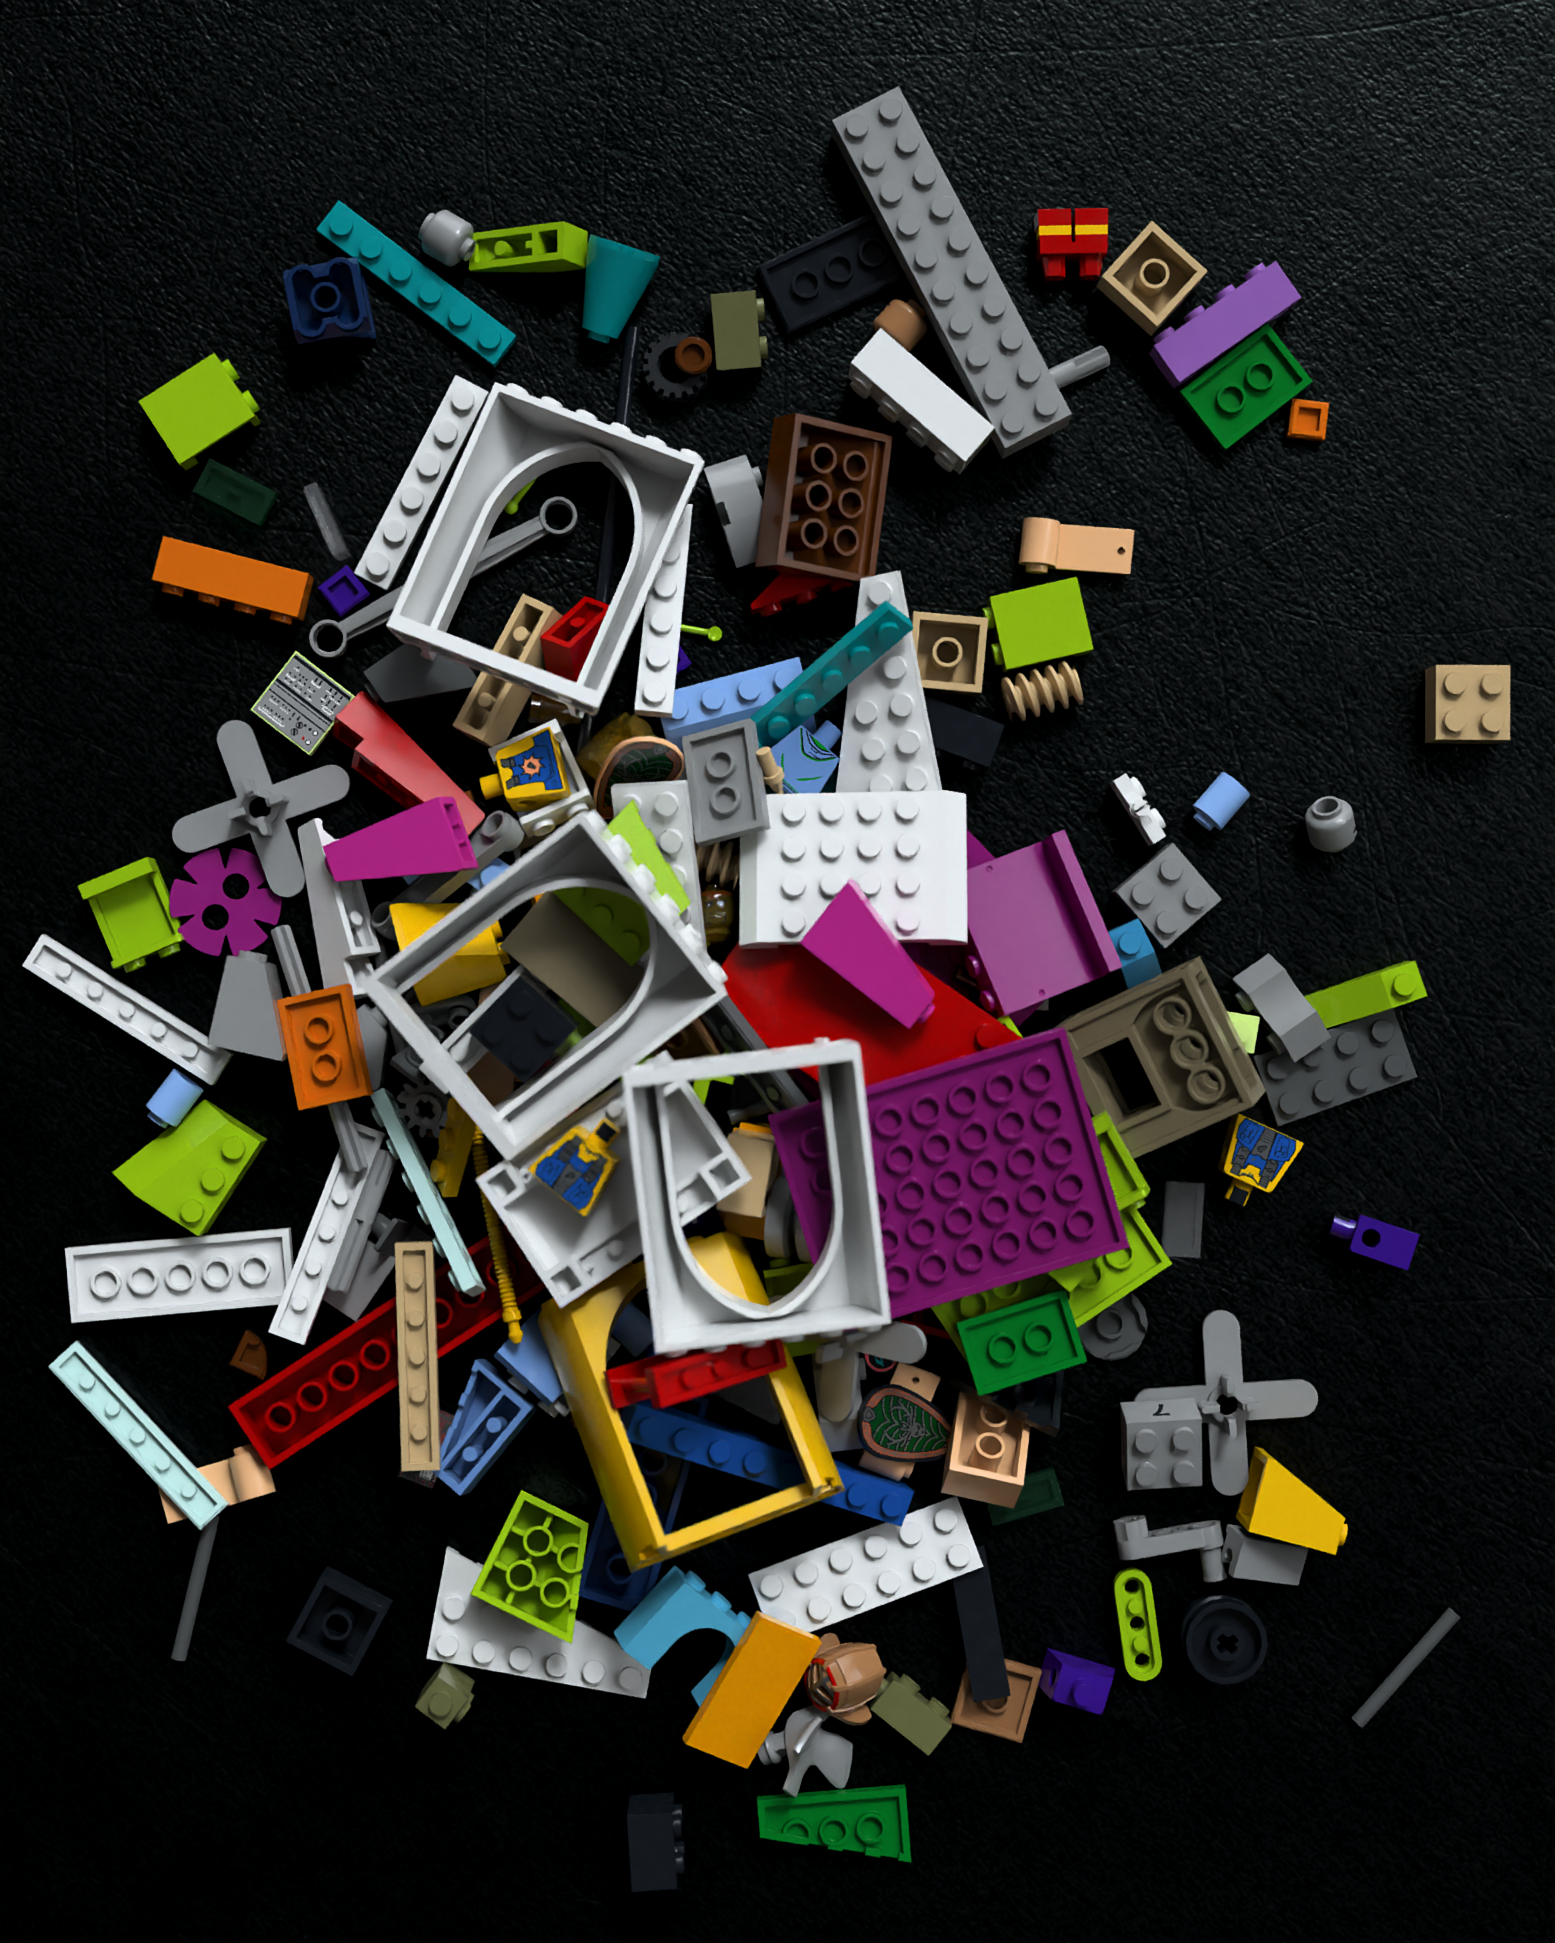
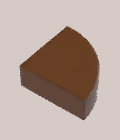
M247 1329L229 1365L264 1380L268 1372L269 1358L261 1339Z

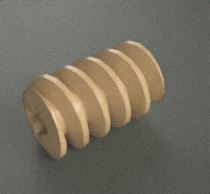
M1065 661L1058 664L1057 673L1051 665L1045 666L1043 677L1036 669L1031 670L1029 682L1022 673H1019L1015 677V686L1008 677L1001 679L1002 697L1011 722L1012 713L1015 712L1021 721H1025L1026 711L1029 708L1036 717H1039L1041 705L1043 704L1050 713H1054L1055 701L1058 700L1064 709H1068L1069 697L1072 696L1079 705L1083 704V693L1076 669L1072 665L1071 670Z
M729 841L723 849L720 848V842L703 847L695 842L698 874L705 869V881L711 882L718 874L719 886L722 888L733 880L734 890L740 876V851L737 854L734 853V842Z

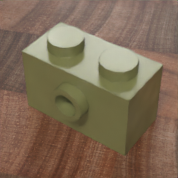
M755 290L710 294L716 370L762 367L761 359H768L766 336L759 337L758 321H765L763 298L756 299Z

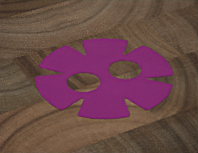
M218 848L198 854L184 865V869L197 884L175 879L170 892L169 906L171 917L194 915V917L178 928V932L182 933L186 942L201 952L219 956L224 938L227 936L233 956H237L239 950L251 951L268 938L254 920L276 925L281 912L282 898L275 894L270 887L257 889L267 880L260 859L257 856L241 849L232 848L227 867L224 868ZM241 874L246 877L249 882V891L243 898L231 899L225 895L223 882L227 876ZM210 905H221L227 910L229 920L224 928L210 930L203 924V911Z

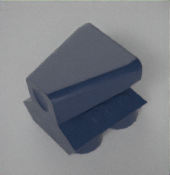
M337 257L327 263L311 266L300 264L290 270L283 271L293 330L298 344L334 337L358 340L376 339L365 275L362 267L359 266L357 257L347 259Z

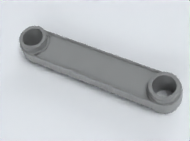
M500 810L490 814L483 823V827L469 838L479 868L471 871L421 876L391 902H383L375 908L371 915L372 926L386 939L397 942L389 905L395 903H441L504 851L509 852L517 848L524 838V830L521 824L510 814Z

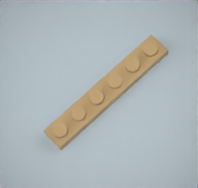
M433 1241L396 1242L395 1270L402 1471L440 1470L441 1444Z

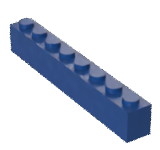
M649 1400L624 1406L620 1420L629 1442L782 1490H787L806 1482L791 1445L668 1406L653 1408L652 1401ZM833 1459L845 1491L820 1500V1502L902 1527L914 1491L902 1480L896 1482L867 1469Z

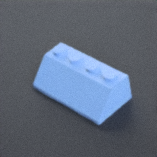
M796 657L676 689L672 718L660 717L666 740L676 745L684 756L683 736L750 718L803 672L800 658ZM814 714L802 724L811 734L817 731Z

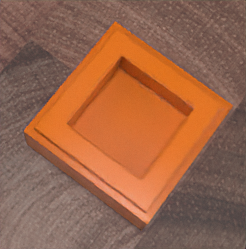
M1292 398L1289 406L1286 438L1323 442L1326 434L1329 403Z

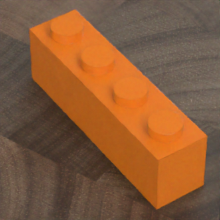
M163 536L152 580L162 585L161 591L167 594L183 597L184 591L198 594L197 601L219 606L220 601L233 603V610L255 616L256 610L271 613L270 620L291 625L293 619L302 622L304 620L314 578L305 572Z

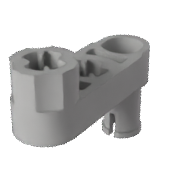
M1144 1515L1125 1516L1113 1521L1119 1559L1135 1560L1197 1549L1200 1554L1204 1582H1216L1227 1578L1224 1563L1221 1562V1546L1224 1545L1220 1521L1195 1522L1148 1531L1146 1516Z

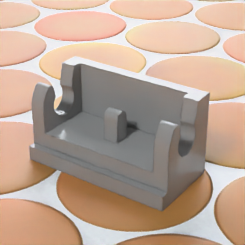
M1227 1524V1535L1222 1549L1221 1562L1230 1563L1229 1574L1233 1578L1298 1586L1309 1550L1308 1547L1247 1531L1244 1526Z

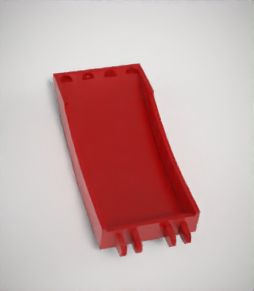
M738 941L720 966L728 977V980L724 982L727 995L766 1046L775 1049L815 1044L814 1039L828 1038L829 1042L841 1039L858 1042L860 1045L864 1086L1022 1039V1037L915 962L913 963L935 992L934 998L931 1001L935 1008L922 1025L915 1021L910 1029L803 945H778V948L741 949ZM817 1065L798 1067L819 1082Z

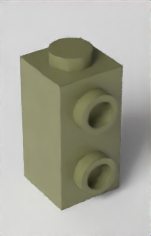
M442 1662L422 1689L415 1707L444 1729L447 1728L452 1720L458 1724L469 1710L470 1702L475 1696L471 1693L475 1681L452 1663Z
M891 1672L886 1679L883 1678L876 1696L869 1700L870 1709L929 1756L952 1727L950 1718L947 1716L950 1711L936 1698L932 1697L928 1701L918 1693L921 1689L920 1686L907 1675L903 1674L900 1678L894 1672Z

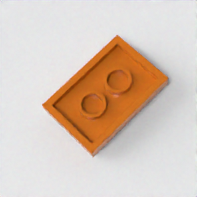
M351 984L338 985L277 1000L298 1111L373 1095Z

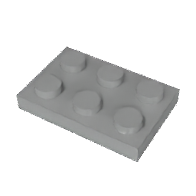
M748 718L683 736L682 745L696 844L703 847L771 829L763 771L756 755V751L759 749L756 722Z

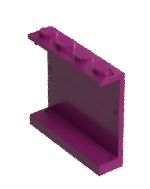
M1065 830L1053 833L1036 844L967 869L968 945H962L966 954L965 965L970 976L977 980L981 990L980 1001L986 1012L989 1011L993 1018L999 1019L1109 975L1123 967Z

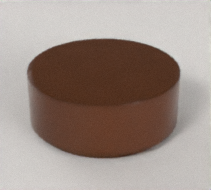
M699 337L685 338L676 347V365L687 376L697 377L703 375L712 364V350L709 344Z

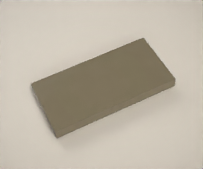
M547 891L542 895L499 946L596 1028L606 1022L626 1003L636 989L644 972V968L637 962L633 966L629 965L552 891Z

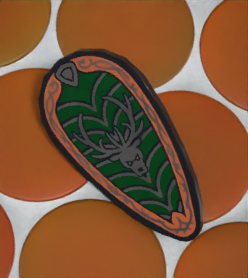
M882 1384L873 1388L863 1398L857 1413L856 1428L859 1441L865 1450L876 1458L896 1462H930L946 1458L953 1422L943 1411L916 1392L897 1384Z

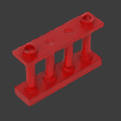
M781 1337L765 1339V1344L756 1347H744L742 1342L726 1344V1349L716 1352H705L703 1347L687 1349V1354L677 1357H666L664 1353L603 1371L611 1408L618 1409L651 1398L653 1408H663L787 1368L788 1365Z

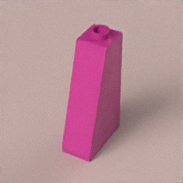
M454 797L433 798L322 846L326 855V868L330 875L334 877L335 882L471 871L479 868Z
M850 878L808 930L800 943L910 1029L915 1021L922 1025L935 1008L931 1003L935 992L861 888Z

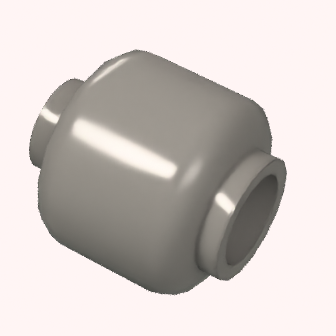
M441 210L436 214L430 213L422 223L418 234L423 252L449 267L457 265L461 260L468 261L473 255L477 244L473 240V226L447 210Z
M1333 796L1322 797L1307 809L1305 823L1309 841L1314 848L1323 852H1339L1354 841L1357 835L1352 807L1346 801Z

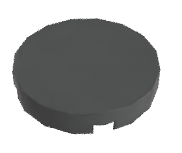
M1128 1293L1079 1326L1077 1330L1084 1350L1097 1358L1112 1361L1126 1358L1139 1348L1145 1337L1148 1321L1145 1308L1135 1295Z

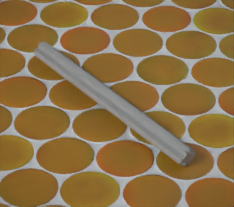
M281 925L272 929L271 935L291 996L311 992L290 926ZM343 1101L327 1105L348 1171L354 1174L366 1170L368 1163L348 1102Z

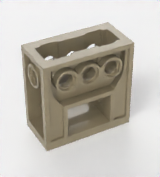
M1200 956L1080 1011L1055 1027L1063 1026L1065 1028L1083 1092L1093 1116L1106 1110L1133 1159L1254 1106L1266 1091ZM1175 1005L1182 1009L1183 1014H1180L1175 1009ZM1128 1037L1157 1096V1099L1133 1110L1129 1109L1100 1050ZM1191 1039L1197 1041L1200 1048L1196 1047ZM1208 1073L1213 1075L1217 1079V1082L1213 1081L1209 1077Z

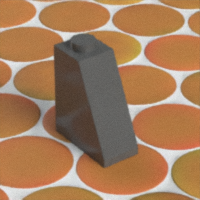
M403 644L364 671L369 680L364 686L376 703L382 699L388 706L471 692L477 677L471 668L437 654L434 661H430L420 655L421 648L411 644Z

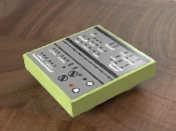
M295 651L250 710L308 755L312 756L333 729L335 716L355 696Z

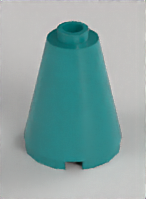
M590 234L587 243L582 328L589 330L588 338L607 344L610 337L618 339L659 266L660 256Z

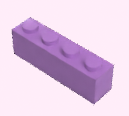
M1276 261L1268 267H1265L1263 263L1257 265L1244 276L1247 280L1236 289L1232 284L1227 286L1214 296L1215 304L1206 310L1202 305L1197 307L1183 318L1186 324L1176 331L1171 326L1153 339L1156 345L1153 346L1149 355L1174 390L1244 342L1265 324L1271 323L1290 310L1301 299V296Z

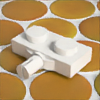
M1125 773L1109 783L1148 846L1166 836L1162 830L1166 827L1163 818L1155 808L1150 810V806L1146 804L1148 802L1142 799V797L1146 796V793L1135 777L1130 779Z

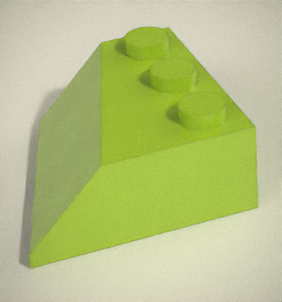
M632 799L607 825V828L613 836L619 833L626 840L633 851L630 853L632 860L637 866L643 863L650 870L657 881L654 883L656 890L661 896L667 893L680 909L678 913L680 916L691 902L669 863L665 862L655 844L656 839L650 829L646 828L638 813L640 810L634 799ZM575 886L551 890L629 965L633 966L650 949V930L644 907L632 898L618 892L597 887Z
M204 1099L184 1116L177 1127L171 1125L112 1173L135 1196L195 1235L201 1236L208 1232L268 1139Z
M521 1490L470 1594L572 1644L582 1575L580 1572L583 1569L589 1523Z

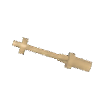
M770 747L758 749L756 755L763 770L764 784L769 785L776 794H784L782 780L785 774L782 767L777 766Z

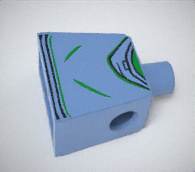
M826 720L813 735L800 725L771 748L777 766L782 767L785 774L782 780L784 794L820 793L840 761L830 749L842 737L843 733L830 721Z

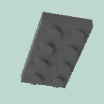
M1388 1009L1327 1029L1331 1038L1295 1063L1285 1052L1278 1055L1274 1049L1251 1056L1255 1069L1266 1090L1264 1095L1275 1126L1290 1123L1416 1078L1417 1074L1394 1009Z

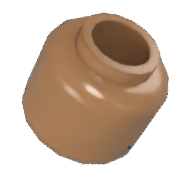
M894 299L873 321V329L876 334L881 328L910 353L928 331L927 324L923 319L926 312L912 299H909L907 303Z

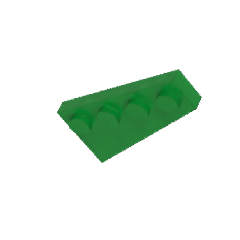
M905 1784L798 1793L797 1798L787 1794L757 1796L760 1838L801 1845L814 1844L826 1846L828 1849L843 1851V1849L863 1852L868 1856L880 1857L881 1855L911 1863Z

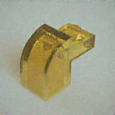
M624 712L598 732L577 755L575 760L597 781L604 761L615 746L624 740L634 737L656 736L653 734L651 726L645 720L639 718L636 714L630 716L627 712Z

